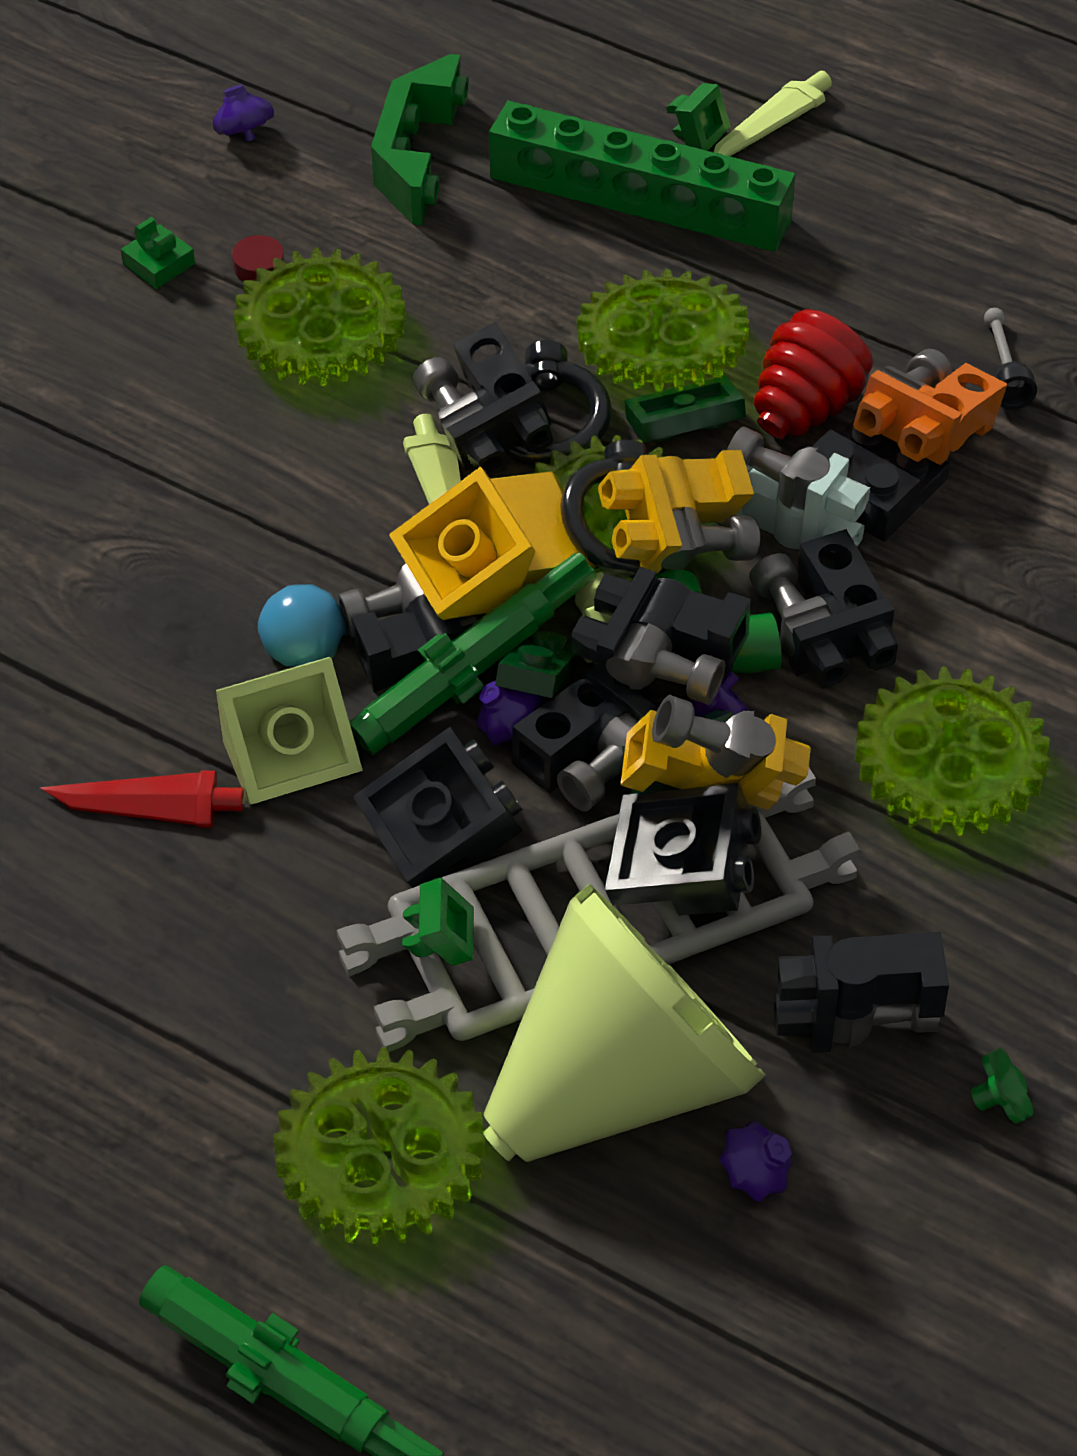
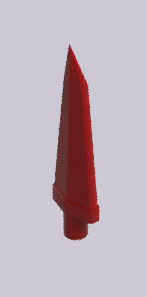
M216 770L40 787V789L73 810L196 825L197 828H212L215 811L243 812L245 808V789L217 787Z

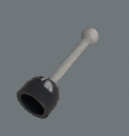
M990 308L984 315V322L989 328H992L1002 365L997 368L993 377L1007 383L1000 406L1006 409H1019L1027 406L1035 399L1037 395L1036 381L1033 373L1025 364L1012 361L1002 327L1005 321L1004 312L999 308Z

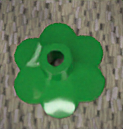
M997 1048L983 1055L982 1062L988 1076V1081L971 1089L973 1101L978 1109L985 1111L999 1104L1003 1107L1009 1119L1015 1124L1033 1116L1034 1111L1031 1100L1027 1095L1028 1087L1022 1072L1012 1065L1006 1051L1002 1048Z

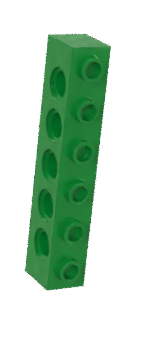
M507 100L489 130L490 178L773 252L777 251L792 221L795 173L509 100Z

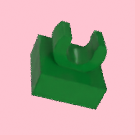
M702 83L690 96L679 95L666 107L667 113L676 114L679 124L673 129V133L680 138H684L686 146L708 151L731 128L718 84Z
M153 217L136 226L134 230L136 239L121 248L123 265L155 289H158L195 264L194 249L174 235L172 231L167 230L161 224L157 225Z
M442 878L420 884L419 904L411 905L403 911V918L414 928L419 929V932L413 936L403 938L402 945L416 957H427L436 952L451 966L473 960L474 906Z

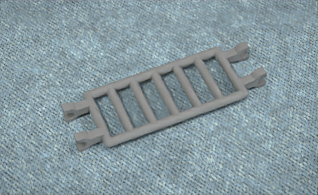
M810 768L807 778L797 786L783 782L782 793L779 796L778 802L769 810L756 807L761 820V839L758 844H753L783 896L751 907L745 895L741 893L738 911H727V917L697 928L694 926L689 915H678L671 900L653 902L672 937L649 946L667 965L805 914L811 910L814 903L808 889L826 882L840 884L857 878L858 871L851 860L860 856V848L850 832L830 839L819 850L790 860L765 819L782 811L796 813L813 807L814 800L807 788L815 786L816 778ZM619 814L442 877L443 880L474 906L473 945L502 1000L468 1013L439 955L434 952L427 957H416L410 952L430 993L407 1002L392 1000L374 1006V1014L380 1026L375 1027L376 1035L385 1054L405 1046L416 1035L445 1024L454 1039L464 1041L522 1020L534 988L525 991L473 891L507 880L548 956L559 925L530 871L563 860L579 891L588 884H591L611 903L605 892V886L586 851L614 841ZM420 885L391 896L387 905L392 916L391 918L369 926L366 924H354L336 930L337 938L343 950L339 951V959L348 977L370 968L379 958L406 949L402 945V939L417 934L419 929L414 928L403 918V911L411 905L419 904Z

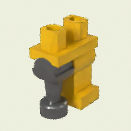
M722 450L716 458L682 460L676 456L657 458V455H641L630 469L609 472L598 486L602 507H605L607 510L625 509L628 519L621 520L613 529L612 543L617 558L639 560L641 567L658 574L662 567L674 570L683 569L699 553L722 551L727 559L733 561H750L758 553L760 530L756 520L750 515L735 516L754 495L742 450ZM723 522L722 526L701 525V523Z
M668 695L660 704L657 712L650 710L627 732L620 785L643 792L654 781L679 789L739 783L748 804L769 810L778 802L779 796L782 793L783 782L797 786L807 778L811 748L809 745L786 738L787 719L770 714L766 719L762 720L754 716V711H742L723 723L694 716V707L691 702Z

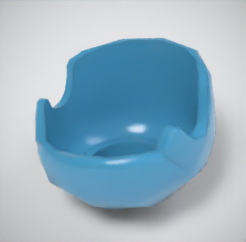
M294 584L278 591L268 599L258 620V634L267 654L286 667H296L319 659L335 657L342 637L348 635L345 616L337 601L329 592L313 584Z

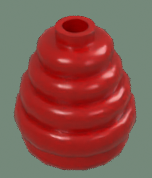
M812 309L798 311L791 317L790 322L779 325L772 335L770 348L766 351L763 358L762 366L764 370L759 376V391L753 400L755 409L760 415L757 419L759 426L766 433L778 439H783L786 435L793 437L803 436L808 433L810 427L822 425L827 417L840 414L847 403L856 401L867 384L866 377L869 375L874 363L870 349L863 339L837 318L822 311Z

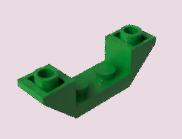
M449 54L392 80L371 144L373 185L412 225L423 226L428 205L436 206L439 196L440 179L439 175H432L431 153L410 151L409 134H417L419 122L452 125L457 107L466 105L469 79L468 76H461L460 55Z

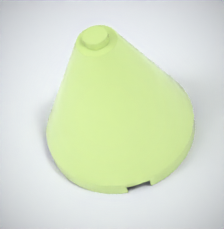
M591 884L583 888L568 904L484 1111V1117L490 1126L483 1134L507 1161H510L517 1154L521 1159L529 1162L746 1094L766 1076L761 1069L756 1067L757 1063L700 997L644 941L645 938Z

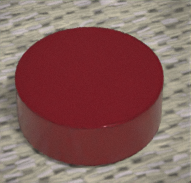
M265 235L249 236L236 243L232 250L234 273L244 282L251 284L268 283L277 279L284 271L283 247L279 241Z

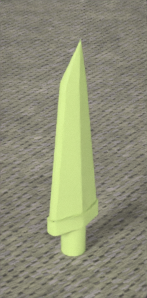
M821 70L806 81H790L777 94L718 142L713 152L732 156L810 109L818 107L825 102L823 92L832 86L830 76Z
M421 414L413 421L416 435L405 437L403 445L405 453L411 460L428 504H431L461 480L458 457L450 447L447 436L438 433L435 419L431 414Z

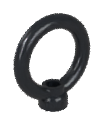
M541 340L532 343L525 351V364H523L532 381L541 390L555 389L562 382L576 387L589 401L590 416L585 426L577 434L566 440L552 443L536 453L528 452L521 441L504 451L508 457L531 465L566 463L589 452L604 437L611 420V400L605 386L597 376L577 364L568 362L567 349L561 343L552 340Z
M618 440L610 443L605 448L604 459L590 462L577 470L565 485L560 505L565 531L575 548L596 567L610 574L625 578H634L641 567L640 561L617 558L615 550L603 544L593 534L584 516L583 503L588 491L593 486L601 483L609 472L630 469L641 455H649L648 448L634 440ZM662 567V569L658 574H656V576L667 571L668 569Z

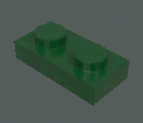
M726 375L624 400L626 419L644 443L649 441L665 442L675 438L677 434L701 428L717 429L725 426L729 421L746 418L745 398Z
M536 631L513 648L499 662L495 686L553 698L578 670L581 656L572 652V644L566 643L567 638L565 636L549 631Z

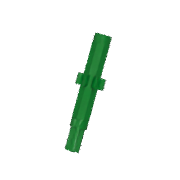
M580 552L574 553L535 584L529 582L515 594L509 596L452 641L446 633L442 636L440 634L436 635L418 649L419 654L425 660L424 663L349 721L353 737L370 756H374L452 697L456 704L461 702L464 705L481 692L484 687L478 676L555 615L554 610L597 577L595 570L588 565L586 558Z
M168 1265L161 1266L144 1287L139 1299V1306L157 1317L162 1324L230 1368L226 1373V1377L230 1379L227 1387L251 1403L255 1404L261 1393L269 1394L339 1442L343 1441L361 1454L367 1452L372 1456H444V1452L389 1417L390 1412L368 1398L366 1393L296 1348L300 1343V1340L296 1338L300 1330L276 1314L271 1313L265 1324L261 1321L257 1322L192 1278L183 1276Z

